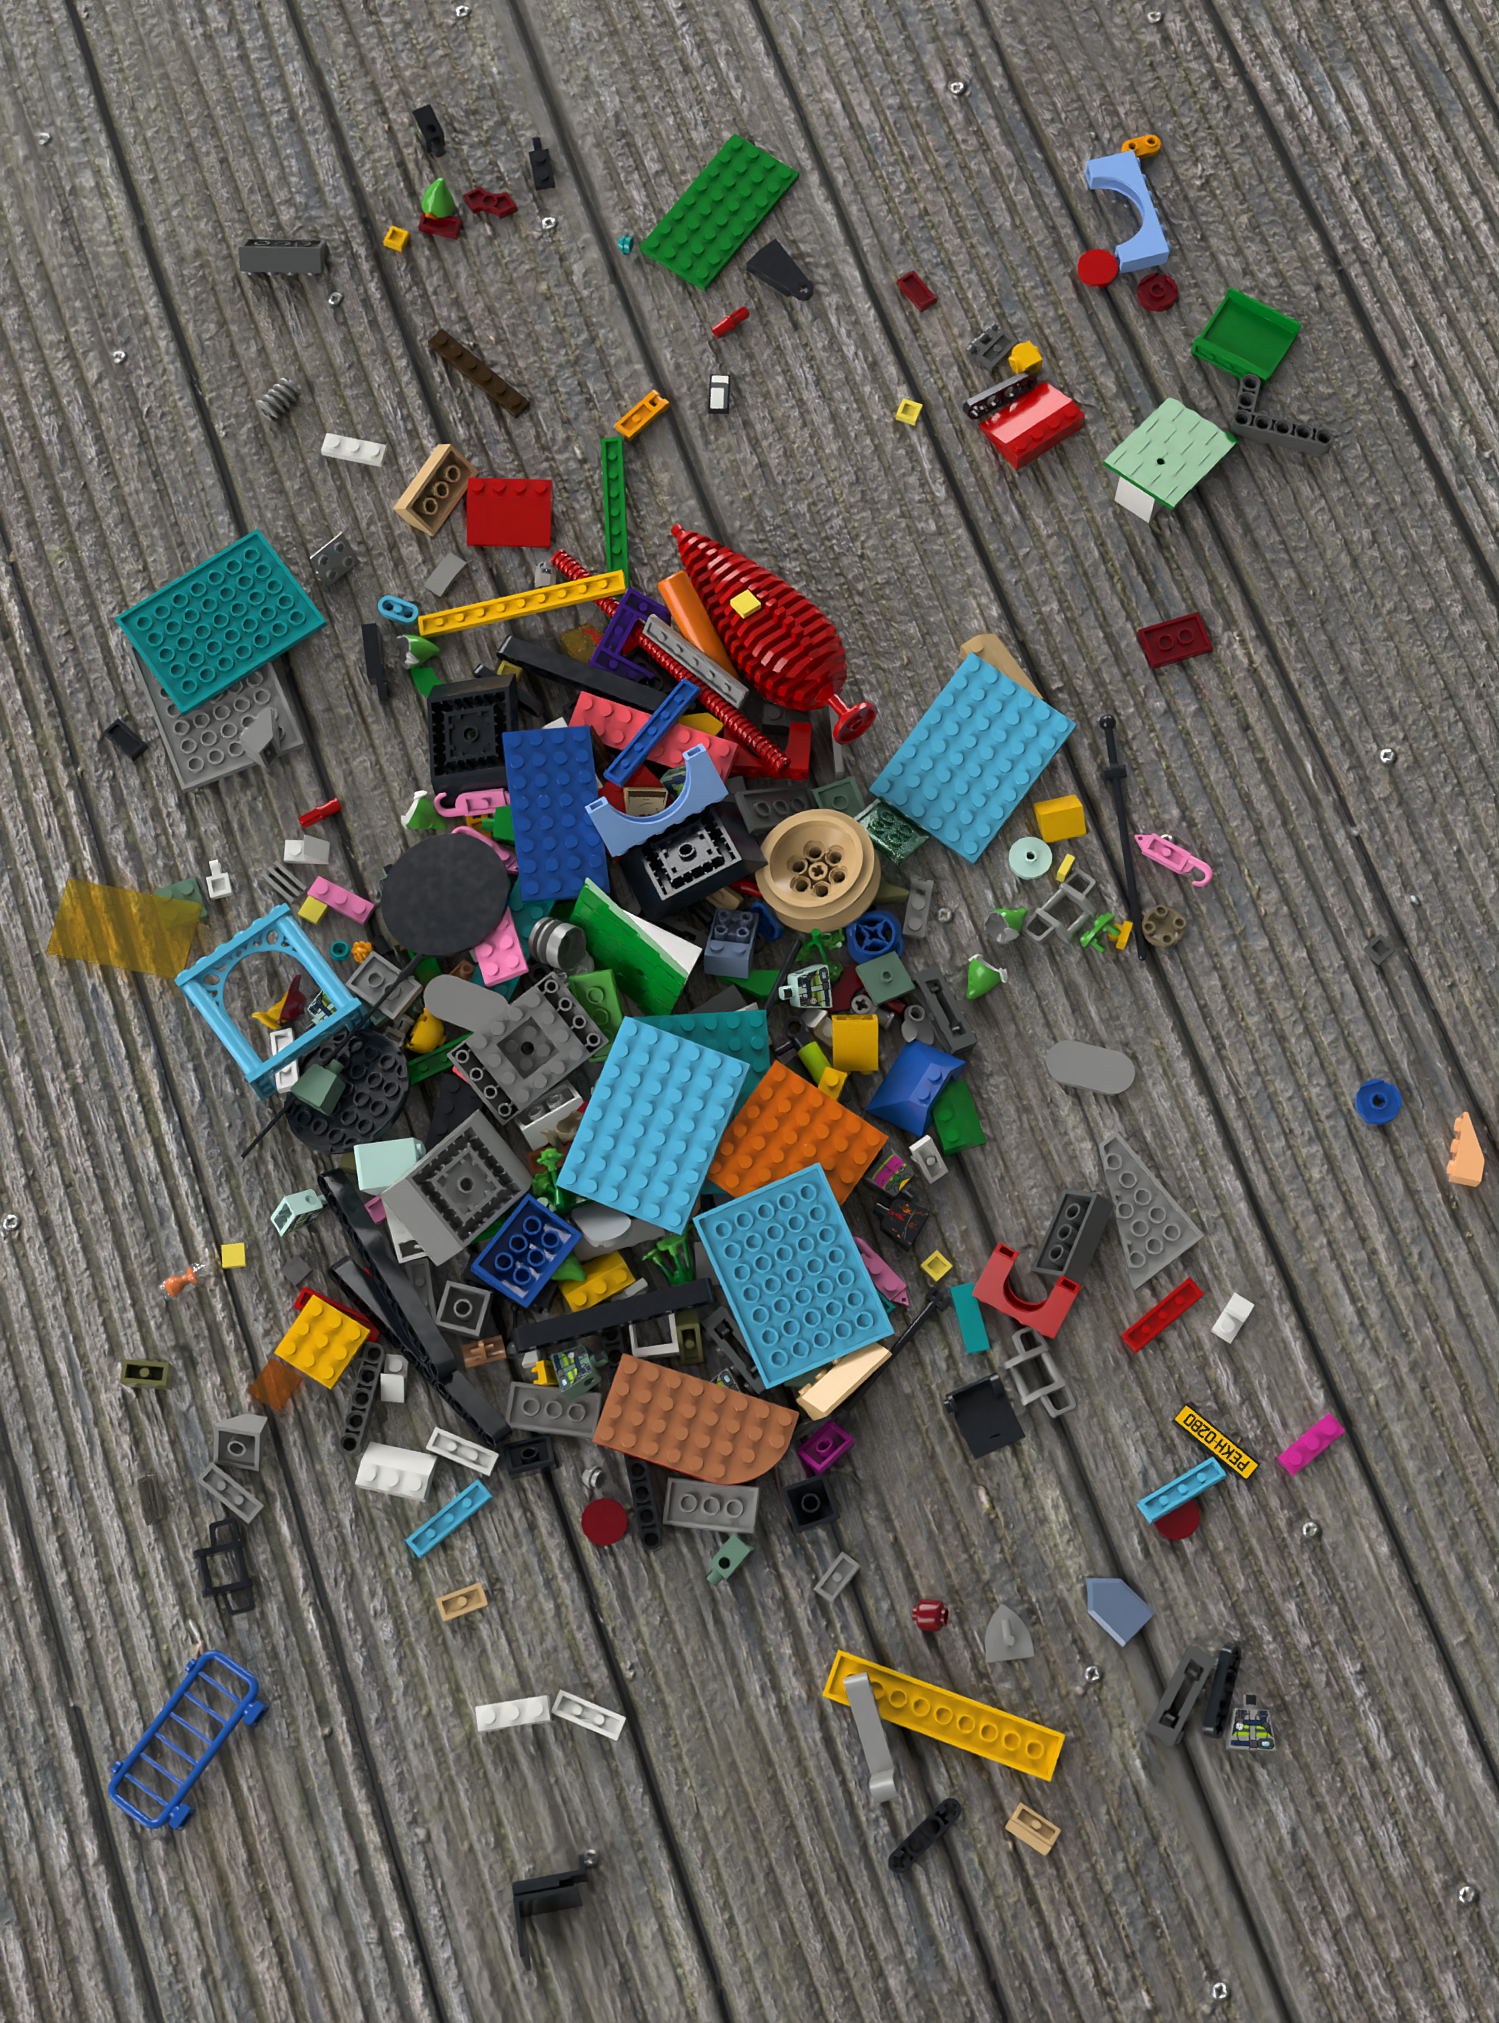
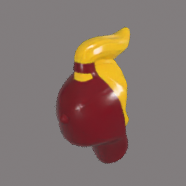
M301 975L294 977L282 1001L276 1003L267 1012L253 1013L252 1017L259 1019L267 1027L277 1030L287 1020H294L303 1015L307 998L299 990Z

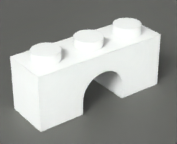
M547 1695L475 1707L478 1731L481 1733L502 1730L512 1726L533 1725L552 1721L550 1699Z

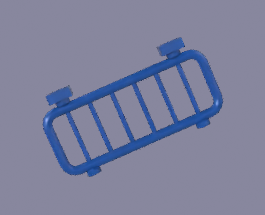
M210 1650L205 1652L198 1661L191 1659L185 1667L188 1675L124 1763L119 1760L111 1769L114 1777L108 1785L109 1798L115 1805L146 1828L158 1829L172 1818L168 1824L175 1830L182 1831L196 1812V1809L189 1804L183 1803L180 1806L183 1799L241 1718L245 1715L242 1721L256 1728L269 1709L267 1705L258 1700L253 1703L259 1693V1684L255 1676L223 1652ZM210 1660H217L249 1684L250 1690L243 1701L202 1671ZM199 1675L239 1704L228 1721L188 1692V1689ZM184 1695L225 1725L214 1741L173 1712ZM169 1716L210 1745L199 1762L158 1732ZM154 1736L195 1766L184 1783L143 1753ZM139 1757H142L180 1786V1789L169 1803L128 1773ZM125 1777L166 1807L157 1819L149 1818L119 1795L118 1786Z

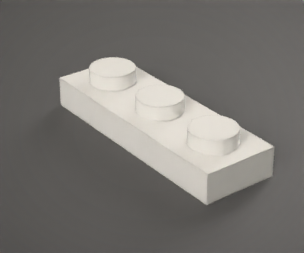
M326 433L321 449L322 455L378 467H382L387 452V446L383 444Z
M292 1028L270 1033L273 1056L295 1041ZM298 1059L275 1074L276 1086L280 1094L290 1091L289 1089L300 1078Z
M435 1427L426 1447L431 1452L487 1476H491L500 1456L496 1452Z
M563 1690L559 1691L551 1713L616 1741H618L627 1719Z

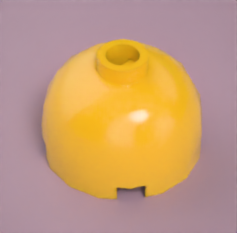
M424 1009V1015L421 1014L410 1033V1036L413 1038L411 1042L407 1041L405 1048L419 1054H426L433 1051L437 1046L441 1047L447 1037L443 1035L445 1026L442 1019L433 1016L428 1009Z

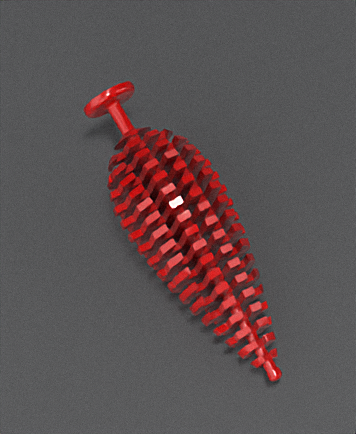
M680 524L674 525L671 529V534L678 539V552L681 554L682 564L686 566L685 571L691 578L690 581L717 633H719L718 635L733 664L737 665L739 672L746 678L748 683L764 698L770 699L775 704L785 706L784 708L813 711L830 705L841 717L833 730L834 740L838 744H849L862 736L875 721L878 713L877 707L870 702H861L850 708L839 697L843 690L841 687H843L847 678L846 652L844 647H842L839 635L836 636V628L828 618L804 595L796 591L781 578L757 565L756 562L751 559L748 560L740 553L735 554L732 549L726 546L723 548L720 543L711 540L705 535H698L699 533L694 531L685 532V529ZM749 590L761 603V608L743 619L730 605V600Z

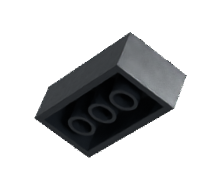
M445 1074L425 1143L426 1154L476 1110L479 1109L485 1116L486 1104L471 1085L461 1077Z

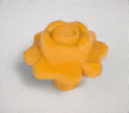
M360 941V943L355 942L351 949L354 959L357 962L363 963L373 951V945L369 942L366 944L363 941Z

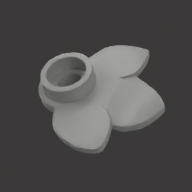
M919 1005L907 1007L904 1011L905 1021L901 1026L904 1039L907 1042H911L916 1038L920 1042L932 1045L934 1033L925 1016V1010Z

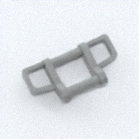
M1077 869L1058 886L1057 892L1041 908H1037L1033 912V915L1022 926L1023 935L1037 945H1042L1056 932L1061 940L1069 944L1073 940V935L1090 918H1094L1098 913L1096 908L1087 899L1096 888V881L1082 870ZM1078 878L1090 884L1083 894L1070 886ZM1064 896L1074 901L1084 911L1068 929L1048 914ZM1037 920H1040L1049 927L1041 936H1036L1029 931Z
M1031 1326L1015 1332L1012 1339L1019 1355L1003 1365L1006 1371L1009 1370L1022 1397L1021 1402L1023 1406L1041 1399L1053 1418L1072 1411L1076 1407V1403L1066 1379L1062 1378L1049 1352L1051 1349L1042 1334ZM1032 1332L1040 1346L1025 1352L1020 1336ZM1041 1355L1054 1383L1030 1394L1017 1366ZM1062 1390L1068 1407L1056 1410L1047 1395Z

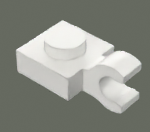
M218 860L210 861L212 876L206 877L211 900L233 895L229 874L227 872L222 873L221 864Z
M641 1278L626 1288L623 1293L614 1296L611 1302L645 1294L649 1290L648 1284L644 1278Z

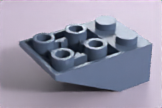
M725 909L715 910L704 953L705 974L749 978L759 913Z

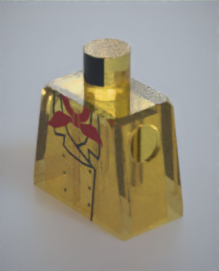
M591 622L585 623L560 634V643L570 658L588 664L608 626L606 625L597 631Z

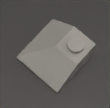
M242 1414L216 1423L214 1426V1464L259 1471L267 1440L268 1417Z

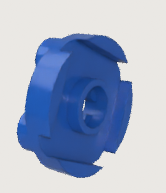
M1370 1080L1364 1083L1356 1093V1110L1367 1124L1383 1125L1389 1123L1399 1113L1402 1104L1401 1095L1394 1085L1384 1082L1385 1080ZM1374 1097H1378L1379 1100L1383 1099L1384 1103L1381 1104V1107L1373 1104Z

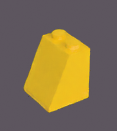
M876 1014L832 1015L833 1069L848 1075L851 1074V1071H860V1074L867 1075L873 1074V1071L878 1070V1018Z

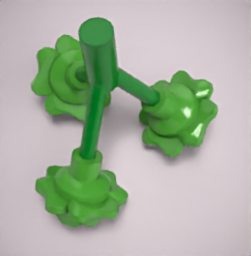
M814 928L811 931L813 938L811 941L799 937L798 939H801L803 945L796 960H802L803 963H806L809 959H813V952L815 951L813 945H817L824 960L822 962L823 965H828L830 981H836L844 968L841 963L834 964L831 962V959H828L823 945L828 946L830 950L842 947V941L846 940L843 928L827 933H820L819 929Z
M550 1148L542 1151L541 1158L537 1159V1163L548 1166V1171L535 1175V1179L531 1182L533 1186L532 1192L535 1195L538 1194L539 1197L553 1193L555 1208L561 1210L564 1208L563 1193L567 1189L555 1185L558 1180L556 1164L564 1155L558 1153L556 1148Z

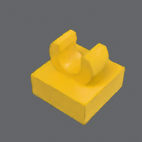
M1125 920L1122 927L1118 923H1113L1121 931L1119 936H1114L1111 933H1108L1107 936L1108 940L1117 941L1116 948L1122 950L1126 946L1133 923Z
M541 1360L536 1362L537 1367H533L531 1371L538 1373V1380L533 1381V1384L558 1385L559 1382L552 1361Z

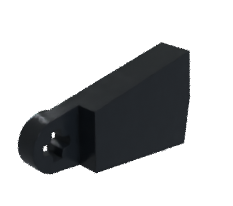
M776 238L759 249L746 263L749 273L786 297L792 295L800 301H807L813 296V283L808 280ZM800 287L803 289L807 288V292H800Z
M377 623L362 624L367 678L371 685H377L380 702L389 701L387 680H385L382 634Z

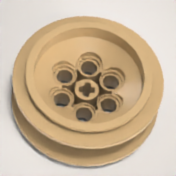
M812 809L792 815L779 823L767 835L760 847L768 865L755 871L758 888L766 902L775 912L777 918L794 930L811 933L814 928L820 930V933H827L841 929L865 913L876 897L881 880L879 857L866 830L855 819L844 813L829 809ZM821 854L818 858H813L815 855ZM841 859L840 862L835 864L833 863L834 861ZM804 868L802 872L796 873L799 869ZM839 879H844L842 882L837 883ZM807 887L804 892H800L801 889ZM823 893H828L826 896L820 897Z

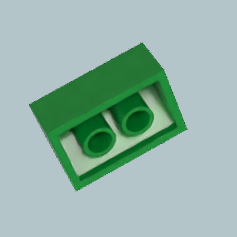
M948 1081L930 1111L934 1119L932 1124L943 1157L986 1144L966 1081Z

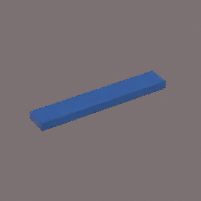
M683 678L605 771L604 777L622 788L699 696L701 688Z

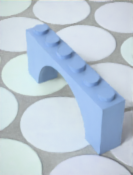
M1133 150L1089 160L1086 163L1085 175L1091 190L1102 188L1118 191L1129 197L1141 213L1143 225L1140 231L1129 241L1116 246L1114 257L1118 262L1120 274L1165 264L1169 254H1171L1170 244L1164 238V227L1158 221V210L1152 204V193L1146 187V176L1141 173L1140 160L1138 157L1136 158Z
M702 743L682 753L686 763V781L683 790L676 801L662 812L645 817L626 815L611 806L605 797L585 806L612 857L625 854L634 845L643 844L647 841V838L654 834L663 833L667 827L683 822L687 816L703 811L707 805L720 802L729 794Z

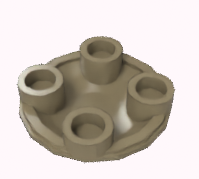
M1158 905L1155 909L1150 910L1142 921V931L1145 938L1151 944L1158 947L1176 945L1185 934V918L1176 910L1164 905Z

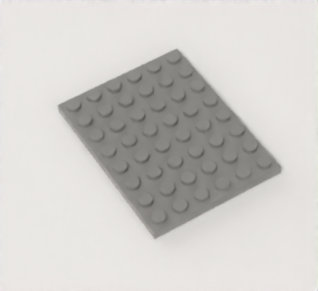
M132 643L126 645L183 793L258 765L257 762L247 756L239 738L242 731L249 727L255 721L256 715L267 706L271 709L279 728L281 751L279 756L305 747L271 661L183 717Z

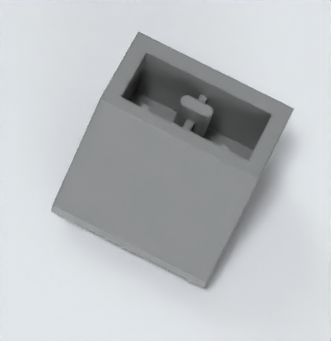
M267 706L256 715L255 721L242 731L239 738L247 756L266 770L281 754L278 724L271 709Z

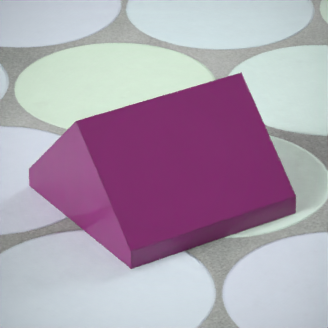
M829 1420L796 1452L817 1475L826 1474L855 1446V1440Z

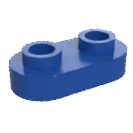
M765 901L753 903L749 912L759 913L758 930L767 941L779 940L783 936L784 927L771 906Z

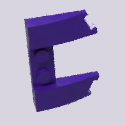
M628 587L588 664L636 683L646 676L649 680L653 678L655 674L618 654L637 618L647 622L649 616L655 614L671 627L672 615L669 609Z

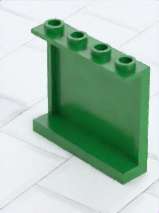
M1229 286L1225 298L1201 335L1195 338L1191 353L1240 379H1243L1248 374L1256 375L1260 379L1259 389L1263 390L1297 338L1302 324L1295 318L1288 317L1277 309L1270 308L1261 303L1258 299L1251 298L1242 291Z

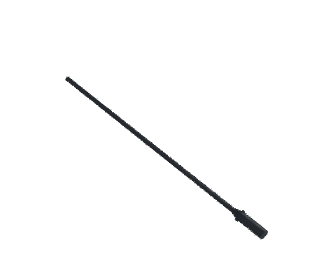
M418 952L408 965L399 972L400 974L395 983L323 1062L321 1067L325 1068L401 982L406 979L408 980L412 972L425 959L424 956ZM294 1095L243 1152L241 1155L243 1159L297 1100V1096Z

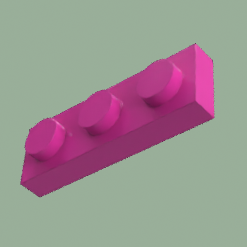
M1329 1413L1283 1452L1277 1460L1291 1476H1294L1346 1430Z

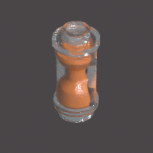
M197 1260L168 1278L163 1279V1283L159 1284L158 1287L166 1301L174 1300L208 1281L207 1276L211 1273L204 1262L200 1264Z

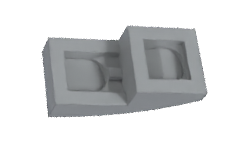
M450 552L433 571L424 587L439 597L444 598L452 583L458 581L468 563Z

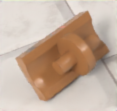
M501 1335L461 1346L466 1369L507 1359Z

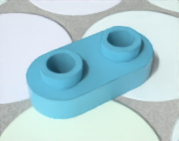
M384 596L378 603L380 614L387 619L406 626L414 625L418 621L419 612L412 603L393 596ZM388 607H393L391 611L386 610ZM411 614L412 617L406 618V615Z

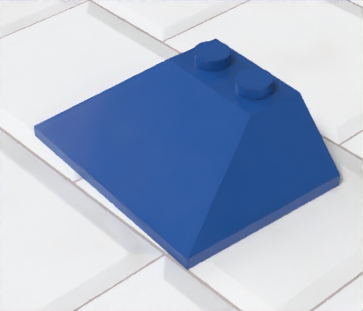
M916 1039L906 1042L865 1111L923 1138L934 1120L930 1114L931 1109L949 1079L957 1082L967 1062Z

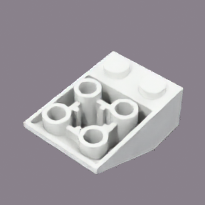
M382 1199L399 1263L428 1256Z

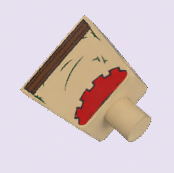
M623 787L626 815L645 817L657 814L665 809L668 791L665 788Z

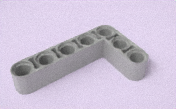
M867 1672L844 1678L845 1689L871 1773L869 1787L875 1804L899 1798L901 1782Z

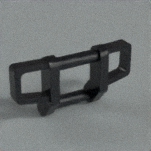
M228 1518L211 1523L209 1525L211 1547L193 1551L194 1559L198 1561L204 1589L201 1591L203 1598L222 1596L227 1612L231 1616L253 1611L256 1608L252 1590L253 1582L252 1579H249L243 1552L245 1547L244 1541L241 1540L237 1520L235 1518ZM232 1524L236 1541L217 1546L216 1528ZM234 1551L240 1581L213 1587L207 1557ZM247 1589L249 1605L233 1610L227 1594Z

